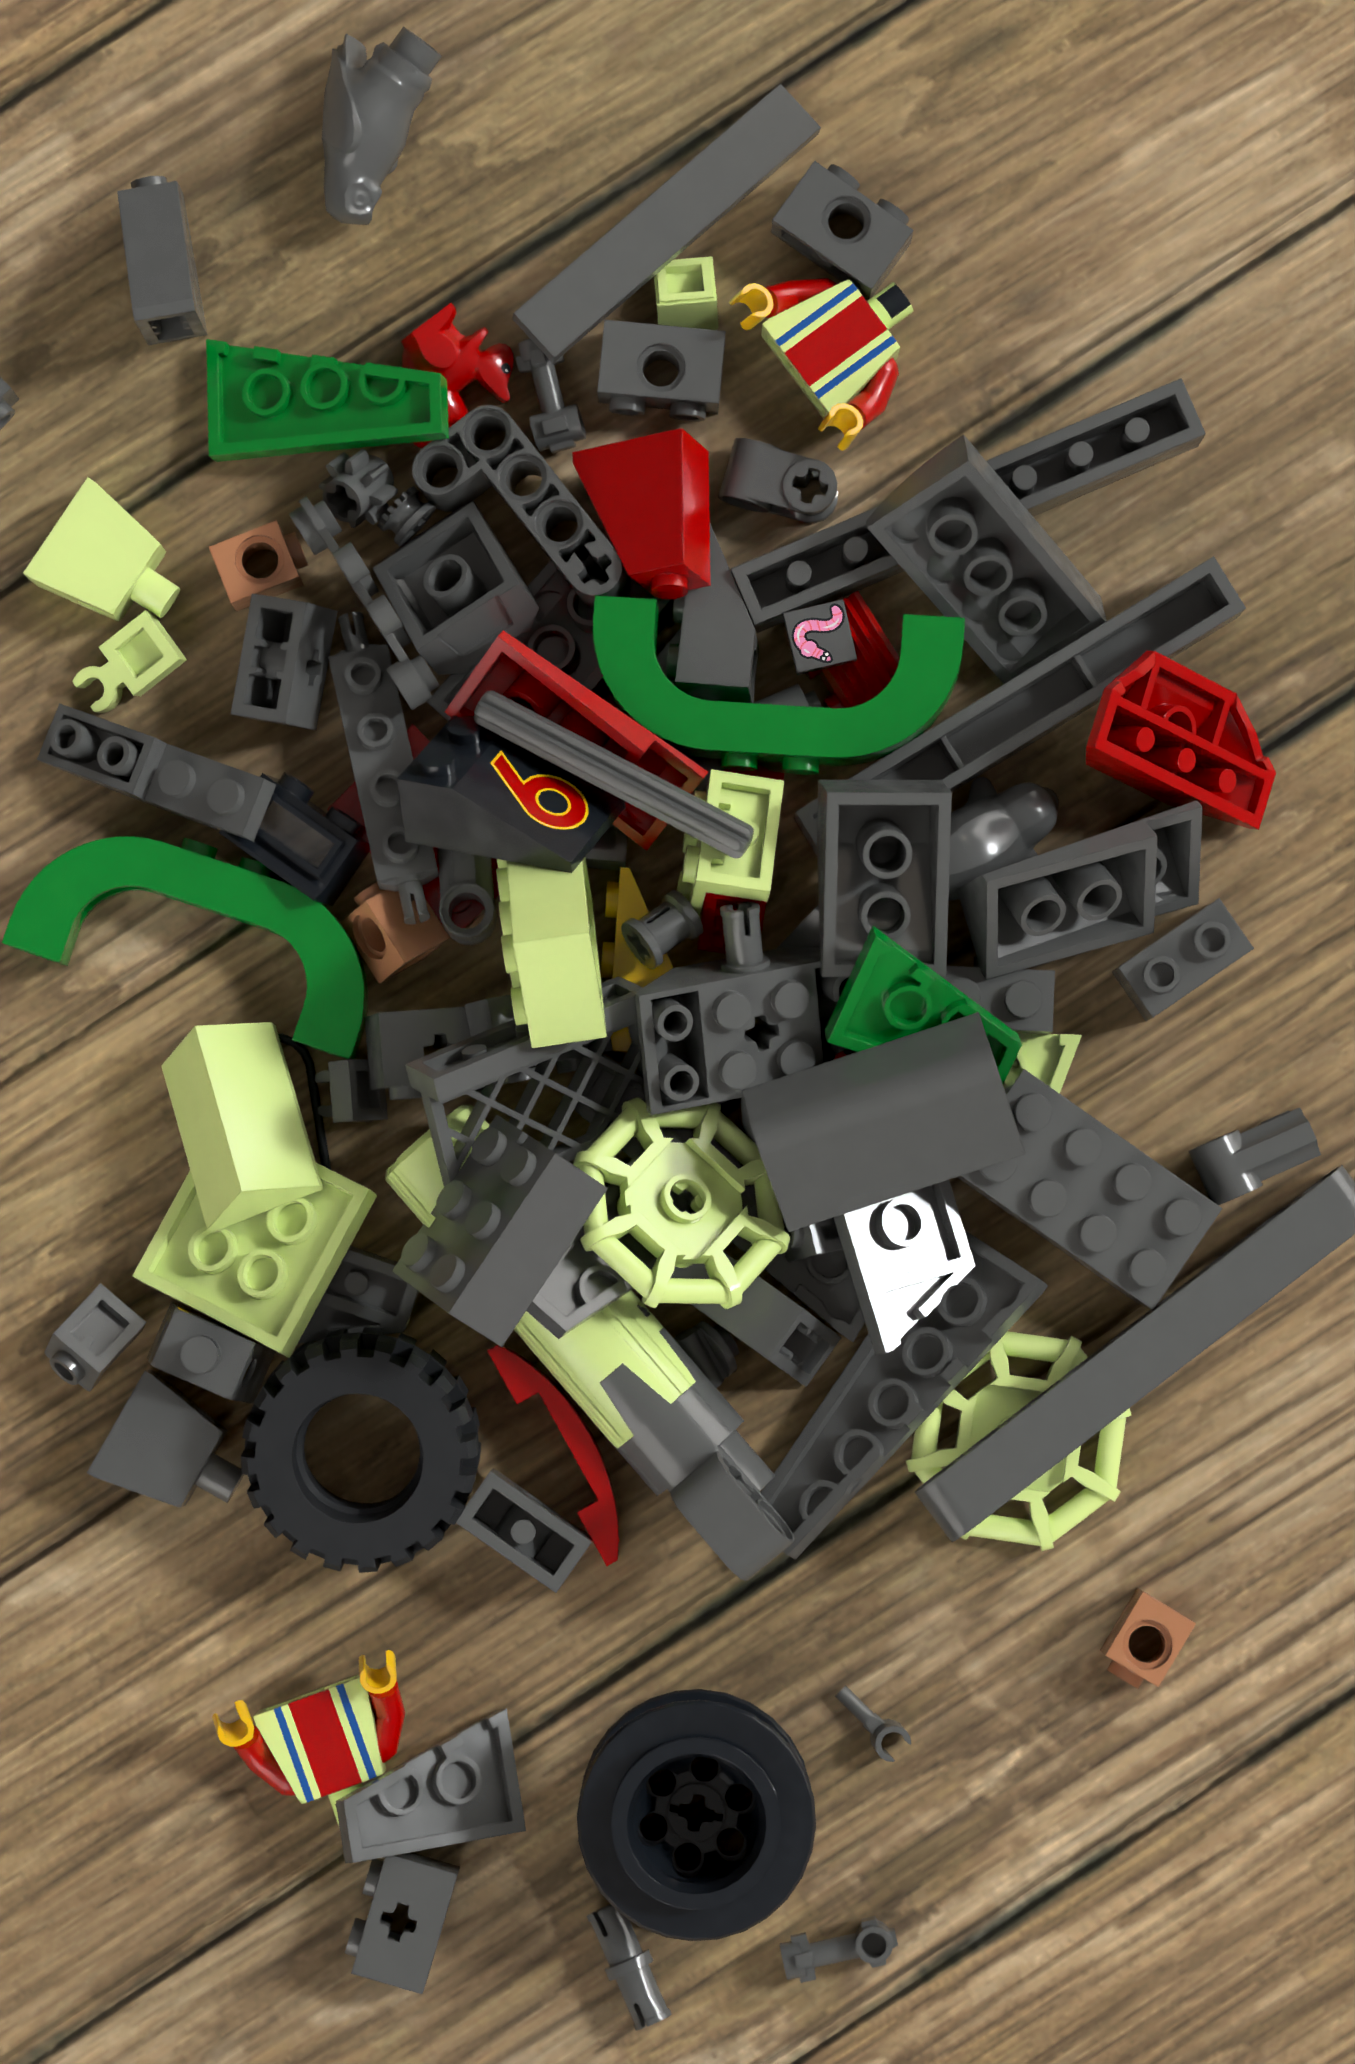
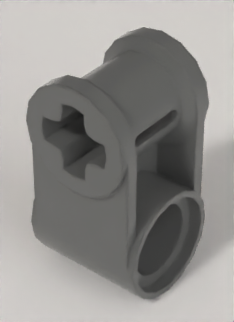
M736 438L734 439L718 498L725 503L745 510L771 513L803 523L815 524L826 520L833 514L838 502V483L834 471L826 463L818 459L786 452L761 441ZM810 479L819 481L820 491L825 496L815 495L812 503L802 502L801 491L796 487L806 488Z

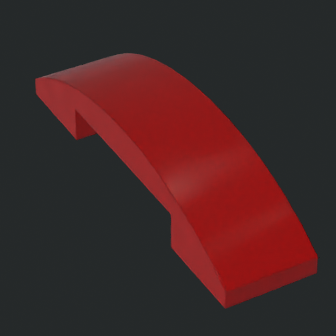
M496 1345L487 1350L516 1404L537 1393L540 1394L597 1497L596 1500L578 1509L577 1514L606 1566L618 1561L620 1535L615 1493L602 1453L588 1426L567 1396L534 1364L504 1345L502 1347Z

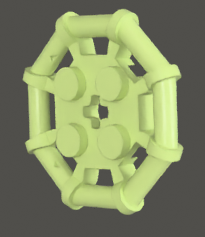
M634 1098L626 1101L622 1105V1113L586 1151H580L576 1154L573 1163L574 1166L602 1185L606 1182L620 1187V1197L617 1202L619 1216L608 1221L606 1195L604 1194L584 1223V1236L580 1238V1241L585 1251L593 1250L643 1296V1304L652 1308H656L659 1303L720 1304L725 1309L739 1305L742 1302L744 1291L777 1254H783L788 1249L790 1236L784 1231L783 1215L758 1147L720 1111L721 1104L719 1103L650 1115L647 1112L646 1103L642 1099ZM660 1128L693 1129V1138H689L685 1143L671 1142L673 1138H664ZM634 1136L645 1149V1152L632 1166H629L614 1157ZM714 1138L743 1166L738 1169L711 1144L712 1139ZM754 1184L758 1218L748 1215L747 1206L744 1209L742 1207L741 1193L747 1185ZM672 1190L678 1195L685 1190L689 1191L694 1196L690 1206L696 1213L690 1214L686 1211H679L673 1205L674 1200L670 1196V1191ZM630 1233L657 1258L652 1270L618 1239ZM739 1235L751 1242L752 1246L732 1266L723 1250ZM692 1264H704L709 1279L671 1278L675 1267L687 1268Z
M1007 1331L967 1374L969 1376L990 1360L996 1378L981 1387L968 1399L964 1398L956 1390H953L915 1430L911 1459L906 1460L908 1472H915L923 1484L942 1470L941 1467L950 1464L1087 1359V1355L1081 1349L1082 1341L1073 1336L1066 1340ZM1007 1356L1053 1363L1045 1380L1010 1375ZM943 1403L960 1410L955 1448L937 1450ZM1130 1408L1100 1430L1094 1472L1078 1466L1081 1446H1079L1012 1498V1500L1029 1503L1031 1520L991 1514L961 1538L967 1540L969 1536L1035 1545L1040 1546L1041 1551L1053 1549V1542L1110 1499L1115 1502L1121 1493L1117 1489L1126 1417L1131 1416ZM1070 1477H1073L1085 1487L1048 1515L1042 1499L1062 1482L1064 1483Z

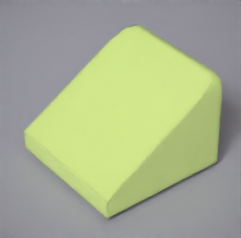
M712 256L674 259L654 276L658 325L709 330L718 329L717 295Z

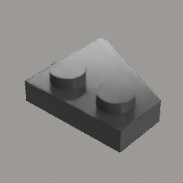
M350 1246L298 1344L307 1343L311 1339L313 1341L326 1338L329 1332L347 1328L348 1333H361L364 1327L383 1328V1335L403 1333L407 1329L419 1291L392 1272L398 1263L397 1261Z

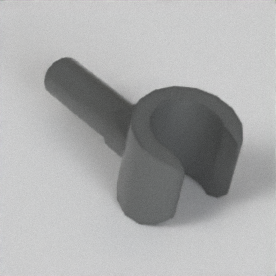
M847 1686L835 1696L864 1724L863 1727L871 1733V1745L885 1761H895L881 1746L882 1739L886 1734L897 1732L911 1745L909 1734L899 1722L892 1719H881Z

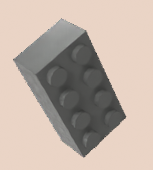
M1012 1066L1003 1087L1026 1154L958 1176L957 1178L1131 1300L1154 1310L1223 1208L1023 1068Z

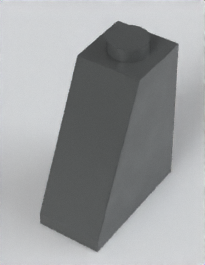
M148 176L136 179L131 182V189L117 191L134 321L148 345L206 336L208 334L184 194L177 181L167 182V178L164 176Z
M724 1252L732 1266H734L738 1261ZM692 1264L687 1268L675 1267L671 1278L709 1279L704 1264ZM759 1276L742 1294V1302L732 1308L725 1309L720 1304H692L805 1387H807L841 1339L838 1334Z

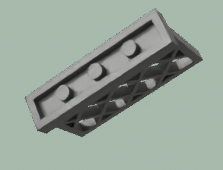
M619 976L601 983L606 1038L532 1048L528 1024L516 1026L514 1019L405 1064L410 1086L421 1092L444 1187L453 1181L459 1172L491 1107L511 1116L509 1123L520 1130L527 1124L543 1132L544 1135L540 1143L569 1162L575 1159L578 1152L586 1151L610 1126L608 1123L611 1118L615 1120L619 1116L614 1111L630 1079L641 1084L646 1103L635 993L643 987ZM628 1027L632 1043L619 1066L601 1055L613 1032ZM591 1042L587 1049L582 1046ZM570 1050H575L584 1056L568 1088L548 1079L559 1056ZM598 1062L617 1072L601 1104L582 1096ZM537 1065L535 1071L529 1069V1067ZM636 1068H638L639 1075L634 1073ZM522 1072L530 1076L531 1079L515 1110L496 1102L495 1099L506 1077ZM545 1084L564 1094L548 1127L528 1118ZM484 1087L483 1090H482V1092H481V1094L478 1093V1092H476V1091H474V1090H477V1089H479V1088ZM467 1094L477 1099V1102L461 1133L448 1127L443 1103ZM578 1101L597 1110L586 1134L575 1139L562 1135ZM451 1137L457 1139L454 1147ZM558 1140L563 1142V1144L556 1146Z

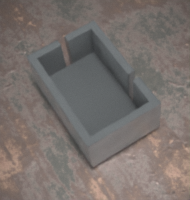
M496 1115L489 1127L476 1138L471 1154L453 1181L448 1183L440 1192L436 1206L431 1212L436 1217L430 1227L423 1224L418 1233L407 1241L402 1250L401 1258L392 1272L447 1313L502 1347L608 1188L505 1119Z

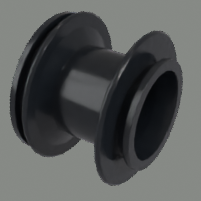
M705 1689L672 1691L650 1698L627 1711L606 1731L594 1749L585 1770L577 1811L578 1841L586 1869L599 1892L624 1917L637 1926L666 1938L686 1941L718 1940L744 1932L767 1919L794 1891L804 1875L813 1851L816 1831L815 1801L804 1760L791 1737L773 1717L751 1702L728 1693ZM697 1757L714 1759L718 1763V1769L709 1778L698 1777L692 1771V1761ZM660 1770L671 1771L676 1779L673 1789L665 1793L656 1792L649 1784V1778ZM742 1784L749 1788L752 1792L751 1801L744 1807L736 1808L731 1806L725 1799L726 1791L730 1786ZM700 1794L705 1796V1807L715 1810V1813L712 1815H702L699 1824H691L688 1822L687 1812L683 1809H678V1806L680 1804H690L693 1800V1795ZM656 1813L663 1816L667 1822L666 1831L659 1837H650L643 1833L640 1824L646 1815ZM727 1828H734L740 1831L744 1838L742 1846L733 1852L722 1850L717 1844V1837L721 1831ZM692 1843L700 1849L701 1858L696 1865L685 1867L676 1861L674 1853L681 1844Z

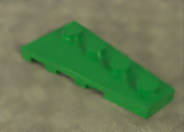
M206 339L209 457L216 462L449 439L447 379L441 373L367 362L365 365L341 362L333 357L313 354L311 357L281 353L278 349L254 346L253 349L232 346L224 341Z

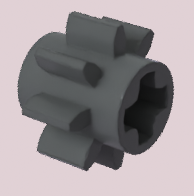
M363 448L352 457L343 452L328 463L326 468L330 476L319 484V488L323 490V500L333 516L340 521L349 522L351 528L357 527L364 520H367L372 525L377 523L382 518V515L388 511L389 505L387 501L398 493V489L394 487V477L389 466L379 457L368 455L366 449Z

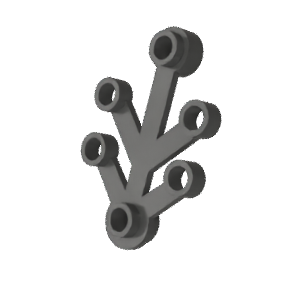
M307 496L298 500L301 506L289 513V516L314 555H317L326 548L329 549L383 638L399 660L386 668L410 708L414 710L433 698L430 692L440 686L421 655L411 661L402 648L410 644L411 640L403 629L402 622L384 594L372 600L371 596L378 593L379 589L369 575L371 573L353 544L349 542L339 548L333 537L342 532V529L324 500L313 506Z

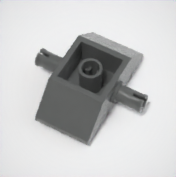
M736 902L737 910H733L732 904H726L720 908L726 958L672 968L635 993L647 1112L650 1115L740 1098L743 1132L756 1144L742 1090L832 1061L835 1055L844 1051L846 1056L856 1053V1051L828 1043L825 1035V1029L849 977H822L820 947L787 946L763 951L759 919L760 905L755 902Z

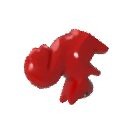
M449 303L400 341L404 348L402 368L441 373L447 379L449 427L469 413L459 392L475 380L498 401L502 403L508 402L510 400L508 382L514 367V353L507 344L498 343L483 351L480 349L489 332L486 327L468 336H464L452 323L457 313L456 307L452 303ZM431 441L413 442V444L422 449Z

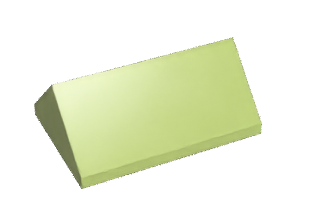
M272 1022L194 1026L161 1067L207 1230L211 1233L322 1190V1182L276 1025Z

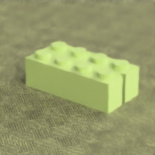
M586 857L572 873L497 859L498 869H496L501 900L499 902V912L503 932L501 943L506 973H510L513 987L511 988V1000L516 1026L528 1024L532 1048L606 1038L594 905Z

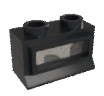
M284 772L281 778L277 779L262 773L260 777L276 784V787L254 842L220 830L219 833L312 900L333 906L370 851L369 843L357 835L362 825L335 806H331L327 813L309 801L315 792L292 775Z

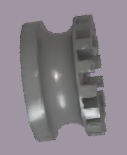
M414 486L408 488L406 492L404 491L399 499L397 498L394 501L398 507L395 509L393 506H390L377 524L382 531L391 530L395 533L394 542L399 547L411 540L436 510V506L431 501L422 503L418 499L420 492Z

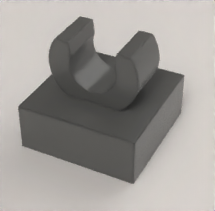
M368 1059L328 1062L329 1070L321 1071L315 1075V1083H330L332 1104L317 1107L320 1116L333 1117V1123L388 1120L386 1089L370 1090Z

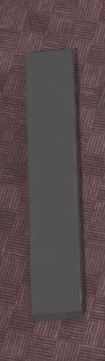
M780 83L513 313V321L547 358L554 363L819 134L821 127Z

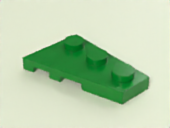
M872 926L825 1029L828 1043L859 1052L979 1012L1002 1084H1004L1022 1046L1019 1035L874 926Z

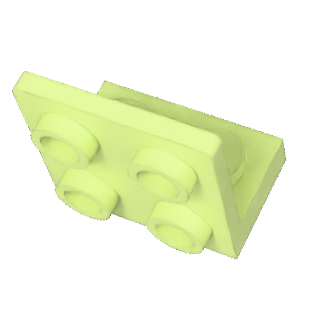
M711 769L706 791L694 790V796L750 824L754 829L751 844L741 858H732L684 833L682 853H685L683 870L680 871L677 891L688 899L699 916L706 892L764 902L768 901L771 891L784 787L783 780Z

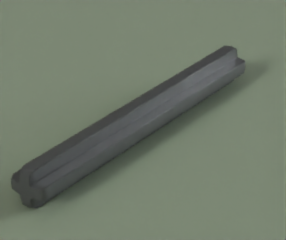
M486 691L478 702L474 711V720L484 728L732 858H741L750 846L754 834V829L750 824L495 691Z

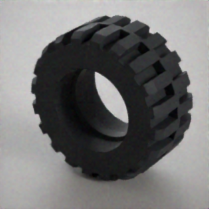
M364 1327L361 1333H348L347 1328L329 1332L326 1338L317 1342L311 1339L298 1347L286 1361L282 1360L271 1373L254 1400V1405L246 1419L242 1438L245 1439V1449L241 1454L242 1474L248 1475L250 1481L247 1494L253 1508L261 1507L266 1514L267 1519L264 1522V1526L275 1538L283 1534L292 1541L293 1545L290 1551L306 1560L309 1553L325 1559L323 1567L341 1571L344 1564L358 1565L359 1573L378 1572L380 1564L391 1561L395 1567L413 1561L415 1553L425 1548L429 1551L443 1539L444 1533L450 1525L456 1524L464 1511L468 1497L473 1489L480 1462L481 1442L478 1439L480 1423L476 1407H471L467 1399L469 1390L459 1375L453 1377L445 1368L447 1360L434 1349L428 1354L415 1346L417 1339L400 1333L398 1338L383 1335V1328ZM347 1394L376 1396L395 1405L412 1422L419 1439V1463L412 1480L396 1496L375 1503L352 1502L334 1495L314 1477L305 1459V1435L311 1419L331 1400Z

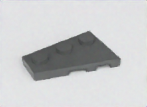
M507 1708L496 1710L337 1800L336 1808L345 1863H356L526 1831Z

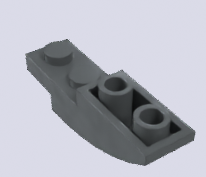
M60 703L37 760L123 795L253 842L276 787V784L262 777L169 745L150 735Z

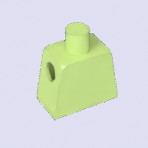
M88 477L23 572L38 587L116 621H120L125 616L134 601L159 618H162L169 611L180 592V587L155 572V569L166 553L163 546L96 482Z

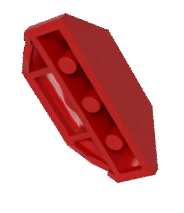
M1148 650L1104 688L1086 745V765L1167 805L1179 807L1197 800L1202 806V815L1259 830L1276 771L1269 757L1263 756L1257 733L1237 693L1156 651Z

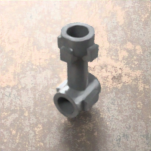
M531 339L518 343L521 355L516 357L519 372L532 373L542 412L530 416V425L538 450L550 449L552 453L576 447V441L586 439V431L577 403L565 406L554 365L564 362V356L562 355L557 361L552 363Z
M876 1916L861 1919V1925L854 1934L809 1943L806 1932L791 1935V1941L780 1943V1950L787 1980L800 1978V1982L803 1983L816 1980V1967L861 1958L863 1961L870 1963L872 1968L886 1965V1959L890 1956L892 1948L898 1946L895 1929L888 1928L886 1924L877 1920Z

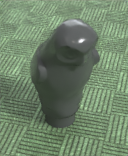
M404 26L390 46L384 42L376 45L372 57L368 60L366 47L348 34H345L342 45H338L337 49L332 48V60L326 82L323 105L324 195L326 211L340 223L369 225L371 222L373 209L382 194L381 184L386 176L397 167L398 159L406 145L414 111L422 102L425 92L430 89L432 78L429 74L442 58L439 52Z

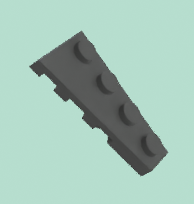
M660 1128L664 1138H673L671 1142L685 1143L671 1128ZM641 1147L627 1165L632 1166L645 1152V1149ZM609 1184L605 1192L608 1221L619 1216L617 1202L620 1197V1187L614 1184ZM672 1190L670 1191V1196L674 1200L673 1205L679 1211H686L690 1214L696 1213L690 1206L694 1196L689 1191L685 1190L679 1195ZM741 1193L742 1207L744 1209L747 1206L749 1211L756 1203L745 1193ZM582 1226L526 1310L558 1339L634 1289L593 1250L585 1251L580 1241V1238L584 1236V1226ZM630 1233L618 1239L652 1270L657 1258Z

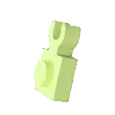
M145 610L99 646V649L108 660L106 664L102 667L89 666L80 670L72 682L78 688H86L94 680L99 679L103 683L104 694L90 707L95 713H106L113 710L119 704L124 687L127 686L133 696L141 697L187 661V659L152 612Z

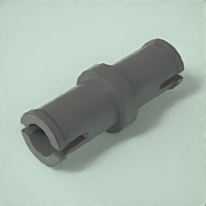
M611 1904L588 1914L587 1919L593 1926L609 1964L604 1970L609 1981L616 1980L633 2019L635 2030L653 2025L672 2015L670 2009L665 2004L649 1967V1964L654 1960L649 1949L642 1950L630 1920L620 1914Z

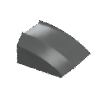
M474 500L453 511L393 551L373 567L416 650L438 675L469 673L470 668L483 658L503 630L514 638L521 633H529L539 610V606Z

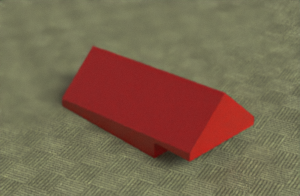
M504 630L497 636L444 711L451 718L453 716H474L475 708L486 691H495L690 794L694 792L708 774L707 770ZM625 801L626 808L613 822V825L647 851L668 823Z

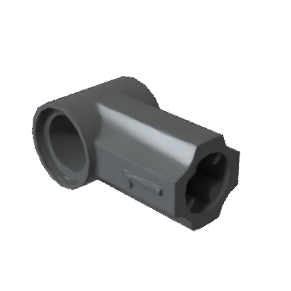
M438 848L439 915L444 929L451 939L460 944L471 946L480 944L492 935L497 923L492 858ZM465 900H476L485 907V915L481 923L469 929L460 928L455 925L451 918L456 905Z
M1300 1107L1263 1121L1260 1125L1242 1133L1239 1130H1235L1188 1151L1209 1199L1217 1205L1249 1193L1263 1186V1180L1321 1155L1313 1129Z

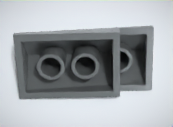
M1197 800L991 871L958 888L957 893L980 970L986 979L994 978L1153 934L1155 916L1199 904L1202 832L1201 804Z

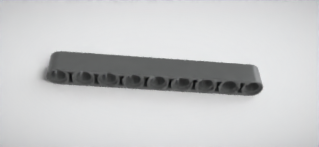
M1343 1165L1332 1170L1159 1302L1154 1310L1150 1309L921 1485L914 1493L951 1542L956 1541L980 1524L1355 1234V1181Z

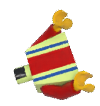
M829 278L784 281L767 287L756 283L746 285L729 300L730 305L739 302L746 304L752 312L740 323L741 327L744 330H750L764 318H769L762 323L761 336L822 416L823 421L819 425L818 430L823 432L828 426L840 429L844 437L837 445V448L842 451L846 450L857 434L882 414L887 407L899 376L898 365L895 360L900 350L899 344L889 332V329L914 312L909 300L894 282L868 301L865 300L850 280L837 284Z
M391 1650L385 1651L386 1666L380 1669L370 1668L366 1664L365 1655H361L359 1657V1674L259 1710L253 1716L256 1726L253 1725L247 1704L242 1700L234 1702L240 1717L236 1722L224 1723L219 1719L217 1713L212 1716L219 1740L224 1745L233 1747L247 1767L280 1794L286 1796L296 1795L301 1804L328 1795L339 1825L336 1801L362 1787V1782L382 1775L386 1770L385 1762L391 1760L398 1751L406 1713L397 1683L395 1654Z

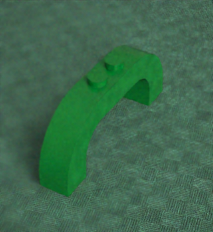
M595 596L593 639L595 653L604 682L618 708L625 715L680 753L696 757L721 759V768L729 770L754 771L757 770L758 761L782 763L783 772L813 775L819 774V765L850 766L882 759L922 735L934 723L952 694L961 665L965 618L903 614L901 654L896 672L889 684L877 696L863 704L849 708H822L703 700L690 696L674 686L659 666L656 655L659 608L656 599Z
M141 837L104 838L75 847L45 866L29 883L15 905L2 943L11 948L65 966L69 964L82 924L90 912L107 898L128 891L155 893L277 934L286 939L297 951L303 963L307 980L306 998L292 1040L344 1059L356 1058L365 1030L364 1017H367L368 1012L366 975L356 946L340 922L321 903L312 900L294 886L273 879L274 872L258 861L241 857L237 867L216 860L217 848L189 838H183L181 847Z

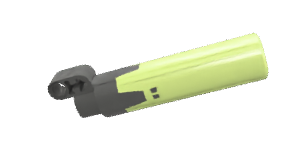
M461 1105L446 1116L448 1127L461 1133L474 1106ZM484 1120L476 1138L489 1127L486 1120ZM430 1129L396 1159V1162L386 1170L385 1175L386 1182L427 1227H430L436 1218L431 1212L435 1208L437 1198L444 1188ZM451 1137L454 1147L457 1139ZM471 1146V1148H470V1150H469V1152H468V1154H467V1156H466V1158H465L463 1164L465 1163V1161L467 1160V1158H468L469 1155L471 1154L472 1146ZM632 1290L560 1339L555 1337L527 1311L524 1313L514 1328L515 1332L656 1496L666 1489L670 1492L672 1500L679 1511L736 1576L744 1581L750 1580L795 1542L793 1533L786 1522L760 1493V1490L775 1477V1474L736 1430L744 1420Z

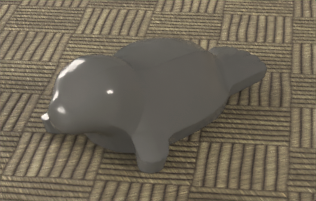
M978 777L973 780L968 793L967 803L951 812L948 901L958 900L957 889L975 878L1038 856L1033 848L1051 832L1057 820L1059 799L1052 789L1027 782L1016 784L997 794L989 779Z

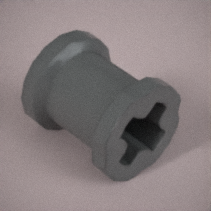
M672 890L661 898L662 904L639 920L630 918L621 926L622 935L635 957L649 969H655L661 965L663 955L685 939L693 940L704 932L698 913L694 910L688 899L676 890Z

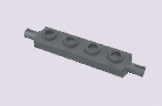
M352 612L356 634L353 635L348 613L338 618L345 650L340 651L334 656H329L328 659L379 889L399 891L404 923L416 924L412 901L416 902L419 920L422 923L430 919L423 885L437 878L439 872L432 846L405 841L397 778L412 763L413 756L398 688L386 668L392 665L388 644H369L364 624V615L361 612Z

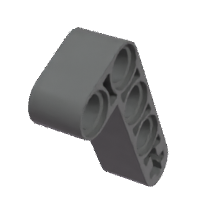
M486 405L470 411L449 427V439L433 440L416 455L412 465L413 478L427 501H431L436 506V509L444 512H453L475 500L493 486L588 607L594 609L595 596H629L631 577L627 574L616 550L510 415L502 408ZM496 430L506 432L504 442L499 447L487 451L480 449L481 440L487 433ZM446 467L458 469L456 478L450 485L441 488L432 486V480L439 470ZM532 475L542 477L540 487L534 493L528 496L515 494L516 486L521 479ZM570 520L578 523L577 530L570 539L564 542L550 540L552 530L557 524ZM589 555L598 568L608 575L609 580L606 583L599 585L589 575L582 563Z

